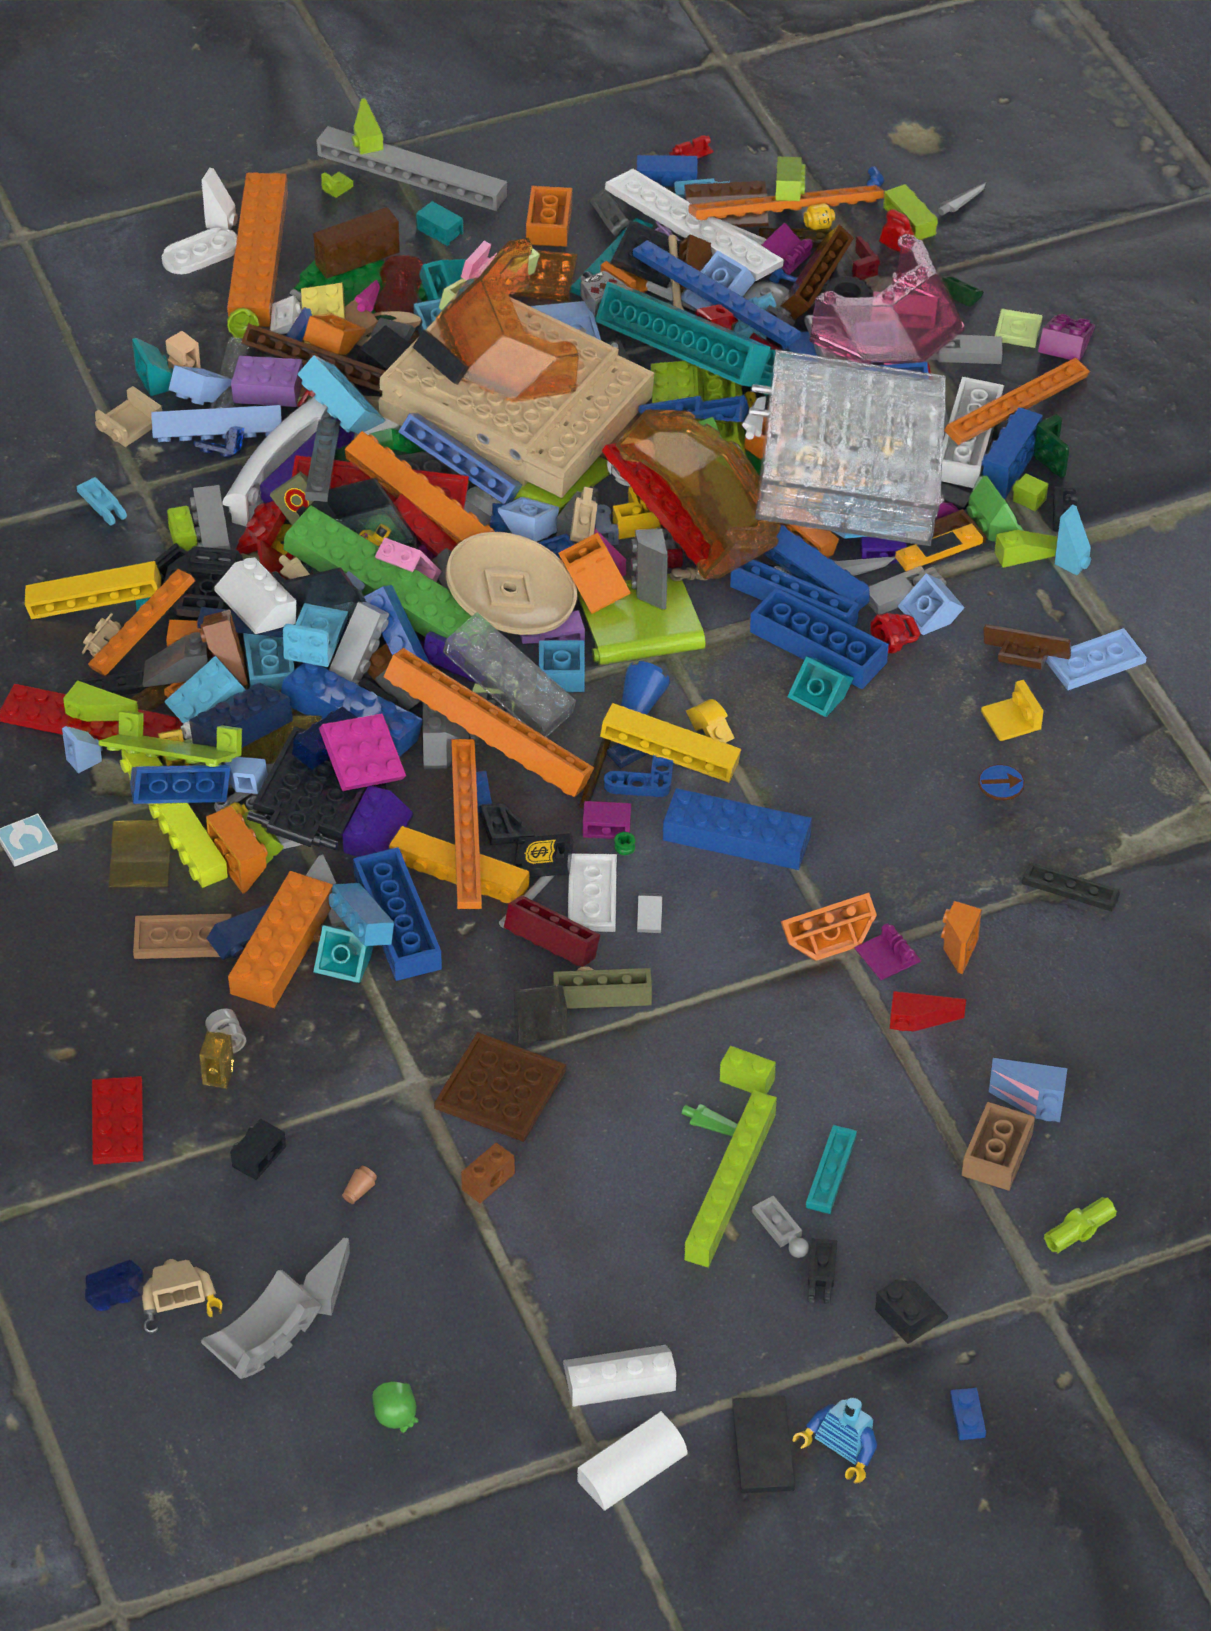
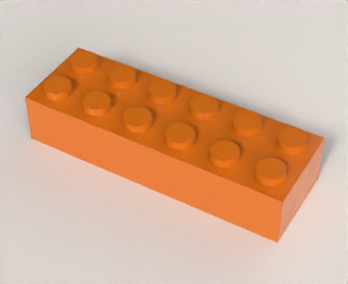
M293 871L288 873L228 976L230 994L275 1008L313 942L316 931L324 923L331 910L329 894L332 893L333 884Z

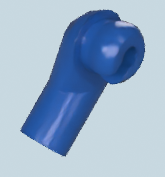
M871 167L868 170L871 179L867 181V185H877L880 187L884 183V177L876 167Z

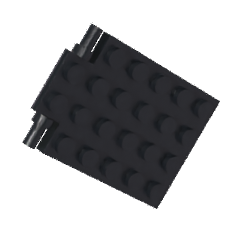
M294 726L253 802L252 809L266 814L264 816L249 811L247 820L261 824V827L265 828L268 833L308 847H311V845L320 847L322 845L336 850L338 841L324 837V834L341 839L367 787L342 791L322 736Z

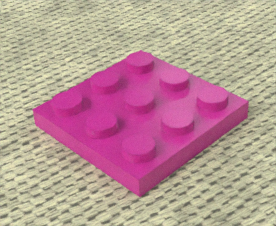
M383 713L322 724L320 726L321 736L342 791L403 780L406 776Z

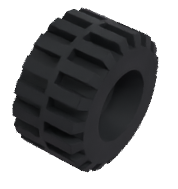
M847 275L846 277L838 276V278L830 279V282L827 281L821 289V316H845L849 327L856 322L869 321L873 301L871 286L866 284V281L859 280L858 277L853 278Z

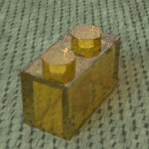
M207 1031L199 1054L203 1085L227 1089L234 1068L231 1035Z

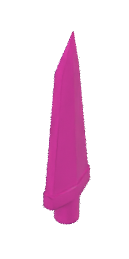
M377 279L355 297V301L358 303V311L363 312L367 310L371 312L374 309V304L380 290Z

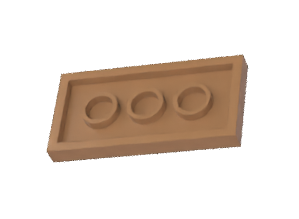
M231 914L135 916L134 959L220 957L206 938L215 924L232 918Z

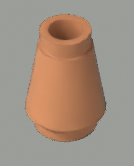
M365 1166L355 1169L342 1197L347 1202L354 1204L375 1185L377 1176Z

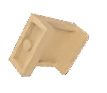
M134 386L127 390L128 400L107 414L100 410L95 412L97 428L125 447L152 430L151 412L162 411L160 404Z

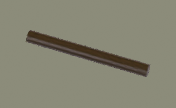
M602 738L593 764L594 770L586 784L579 804L581 809H584L585 801H591L611 740Z

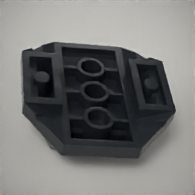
M193 546L187 551L186 555L170 564L164 583L177 569L192 575L195 582L169 610L175 613L181 620L198 621L201 607L232 610L215 592V586L235 562L243 561L239 551Z

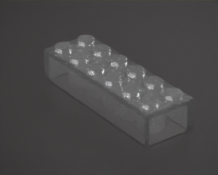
M478 612L445 640L444 654L519 721L543 736L547 737L573 713L576 700Z

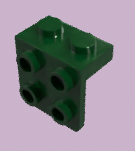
M1055 414L1037 425L1033 456L1048 467L1052 473L1063 478L1066 476L1069 446L1060 439L1062 418Z

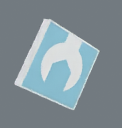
M39 814L0 828V843L14 867L58 850L57 843Z

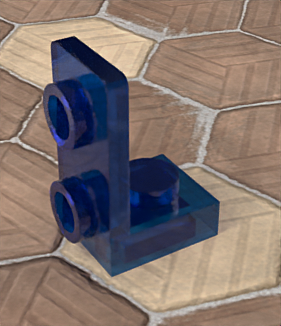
M238 426L229 428L225 435L227 446L203 440L195 441L194 446L200 447L199 451L212 453L214 450L220 452L221 456L232 457L241 451L244 428Z

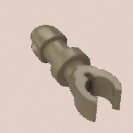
M687 567L686 570H681L680 568L673 569L670 574V578L674 581H681L682 579L694 580V578L709 580L710 578L703 575L699 571V567L695 569Z

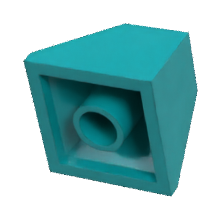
M323 925L313 972L360 983L371 959L373 946H364L349 928Z

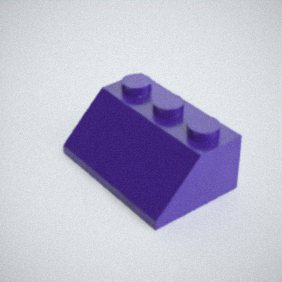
M368 786L343 833L344 853L361 857L389 850V844L401 826H408L413 812L390 790Z

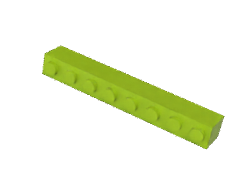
M753 1090L686 1239L685 1261L709 1268L776 1116L777 1097Z

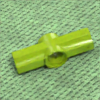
M1101 1197L1083 1210L1080 1208L1072 1210L1061 1224L1044 1234L1047 1247L1053 1253H1059L1078 1240L1081 1242L1087 1241L1094 1235L1098 1227L1116 1216L1117 1211L1114 1208L1113 1202L1108 1197Z

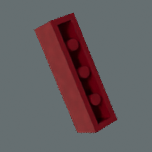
M523 895L508 903L504 928L512 931L513 934L551 951L554 955L571 961L576 966L584 967L596 958L600 934Z

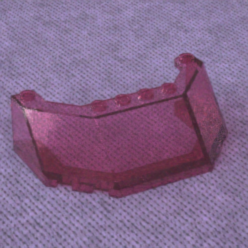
M904 234L898 239V246L901 248L898 270L893 273L892 284L875 297L844 298L833 291H826L815 299L810 342L861 365H871L872 361H883V365L900 364V361L919 363L927 360L957 335L961 334L965 330V326L954 300L925 244L913 235Z

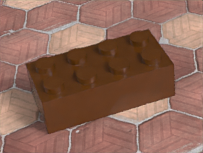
M388 207L313 233L315 265L326 279L400 253L399 221Z

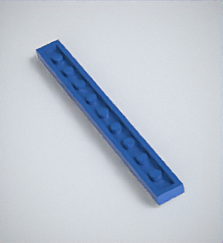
M647 240L633 249V256L710 303L722 305L733 313L735 318L785 348L800 338V331L650 241Z

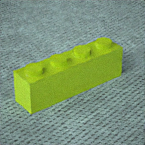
M778 156L776 200L800 201V194L804 195L805 164H801L802 157Z

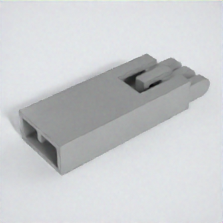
M939 334V340L924 341V358L926 360H938V362L1001 364L1002 336Z
M918 566L869 586L870 602L868 605L877 615L899 608L898 605L926 573L940 579L945 585L947 582L937 573L934 567L924 570L922 566Z

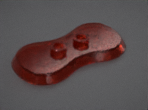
M397 255L389 257L380 268L383 287L374 304L376 313L395 311L414 314V304L421 303L419 287L422 281L419 273L424 264L422 260L414 256Z

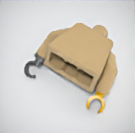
M169 1259L164 1262V1265L155 1267L153 1269V1277L149 1278L142 1288L144 1315L148 1317L144 1322V1330L150 1334L158 1331V1327L154 1330H148L147 1324L154 1321V1315L158 1312L204 1302L205 1298L208 1300V1316L212 1317L211 1307L214 1306L219 1308L221 1314L222 1302L214 1297L216 1292L209 1274L198 1267H193L189 1260L177 1262L174 1259Z

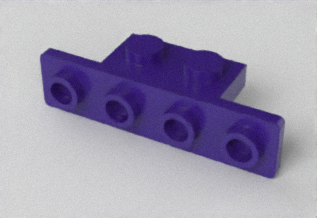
M434 632L426 634L425 642L419 640L431 664L446 668L449 672L464 676L474 683H480L490 676V671L466 662L469 648Z

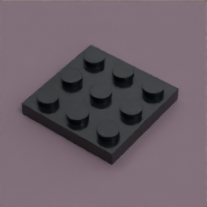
M631 220L610 264L667 289L671 279L633 256V249L648 240L669 253V236ZM677 240L678 255H679V246H680V243L682 242V241H679V240Z

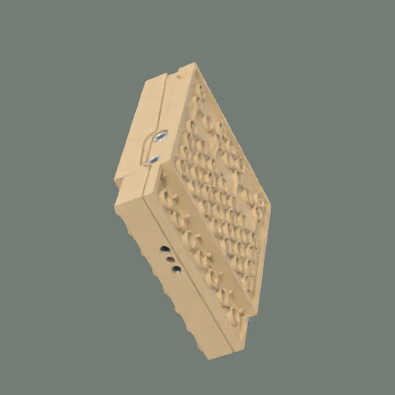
M473 280L426 329L469 366L459 384L452 383L412 348L416 342L415 340L380 377V390L383 391V395L379 398V413L400 426L403 425L409 413H419L514 478L522 486L530 482L562 498L601 455V450L604 446L610 444L639 412V405H645L651 399L654 372L619 356L617 343L613 342L609 345L586 334L587 330L583 327L578 330Z

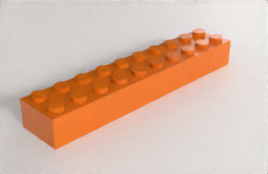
M254 172L246 173L227 308L228 317L231 312L238 308H248L256 314L259 327H271L272 304L275 297L288 195L287 174Z

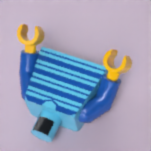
M849 1398L847 1401L841 1400L836 1405L829 1404L821 1408L807 1423L806 1426L808 1428L805 1431L796 1433L793 1437V1442H796L800 1436H803L805 1443L801 1448H805L812 1443V1434L815 1433L817 1440L856 1465V1467L848 1468L845 1472L846 1479H851L854 1476V1472L857 1473L854 1483L864 1481L866 1477L864 1467L865 1465L868 1466L877 1448L876 1438L872 1430L873 1419L861 1410L862 1403L856 1398Z

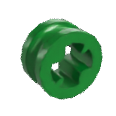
M621 832L615 836L614 849L618 854L630 855L634 852V835L629 832Z

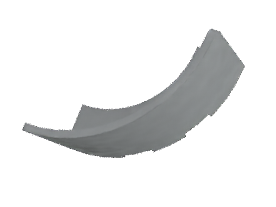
M278 1270L262 1295L242 1316L217 1333L204 1337L201 1343L240 1379L246 1378L265 1369L264 1363L275 1356L279 1359L293 1346L290 1341L300 1330L303 1332L307 1330L322 1305L283 1270Z

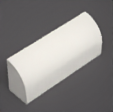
M659 1412L579 1466L578 1483L605 1511L687 1455L685 1442L673 1423L662 1412Z

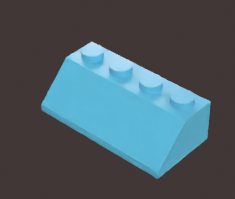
M314 355L297 374L303 380L301 384L307 390H312L315 393L314 398L322 405L325 404L328 407L327 412L335 419L338 418L341 421L340 426L348 433L352 431L360 434L361 431L365 432L385 422L381 414L335 365Z

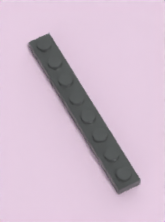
M332 418L318 420L305 500L328 501L340 421H335Z

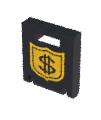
M572 834L519 838L517 840L514 866L529 871V878L570 874L574 843ZM557 846L559 853L564 854V858L556 859Z

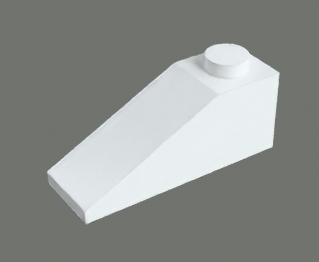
M209 168L202 179L206 228L231 230L238 220L235 204L214 168Z

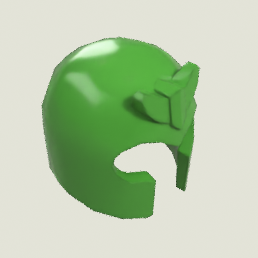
M398 1382L383 1383L373 1391L374 1413L380 1424L391 1429L400 1428L401 1432L405 1433L409 1427H413L414 1423H418V1418L415 1417L416 1401L409 1384Z

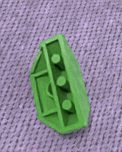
M985 475L979 476L969 496L968 516L976 522L977 526L990 541L996 542V535L999 533L1013 530L1024 531L1021 525H1018L1016 517L1007 502L989 478Z

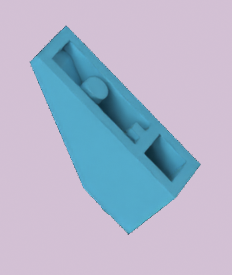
M1072 505L1060 517L1055 565L1078 575L1083 569H1087L1091 562V547L1077 507Z

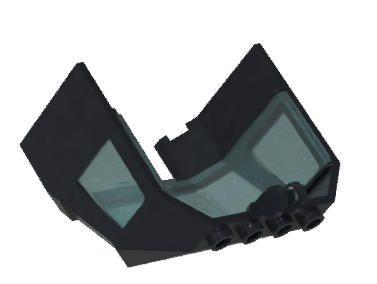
M376 478L329 489L327 502L314 501L310 504L357 534L369 529L375 532L379 525L383 524L391 529V533L387 537L388 539L419 550L416 535ZM301 506L296 510L297 514L301 517L309 506L306 508ZM301 561L310 575L286 580L284 577L282 578L277 571L271 572L300 607L303 608L304 603L348 611L346 623L350 622L357 603L366 602L364 595L352 584L341 567L319 572Z

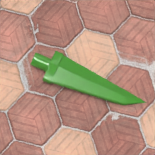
M699 1104L697 1109L685 1105L682 1110L683 1115L692 1118L690 1125L695 1127L698 1126L733 1136L738 1125Z

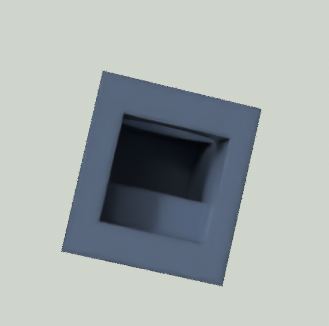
M597 505L595 529L611 545L619 544V529L617 524H611L610 507Z

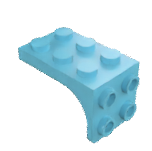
M304 603L296 624L284 625V659L328 667L347 622L348 611Z

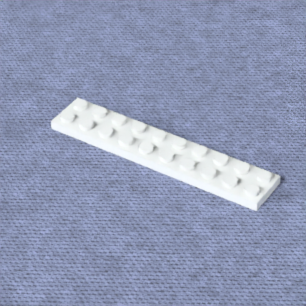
M631 169L607 181L605 184V190L682 237L687 238L691 234L710 242L712 255L718 250L747 267L755 281L783 267L784 259L716 218L708 217L707 220H697L688 213L689 204L691 203L635 169Z

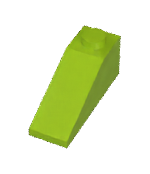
M366 98L361 99L354 124V135L351 136L353 147H357L360 155L383 150V134Z
M1022 530L999 533L996 535L995 555L1002 568L1056 556L1058 538L1056 536Z
M77 681L63 698L66 715L83 721H119V711L138 712L137 701Z

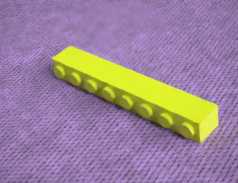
M121 750L122 760H120V765L124 773L128 772L130 779L132 767L163 766L158 757H148L143 752L129 754L126 753V750ZM188 803L148 804L152 817L159 820L163 834H168L172 848L179 851L181 862L183 865H188L190 875L194 881L197 880L201 887L204 888L228 878L225 859Z

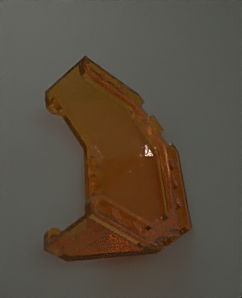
M529 238L508 241L463 284L436 317V323L446 347L469 366L461 381L476 383L480 389L492 394L495 392L506 396V400L513 403L576 392L579 353L575 345L568 341L550 343L524 332L509 296L510 293L522 292L529 288L528 262L529 255L532 253V244Z
M646 409L617 442L616 447L624 460L642 462L666 478L671 490L678 496L683 508L688 511L693 523L704 535L705 541L710 544L708 559H701L697 563L698 573L704 579H719L776 547L779 541L777 534L780 532L781 527L779 518L782 516L783 510L739 445L732 440L728 443L719 437L720 432L707 423L703 426L695 421V415L689 411Z

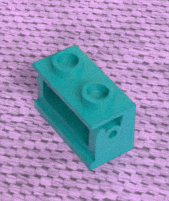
M432 201L416 213V227L419 231L448 246L459 234H463V218Z

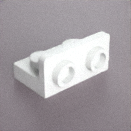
M295 296L272 304L270 331L278 334L288 333L302 311V303Z

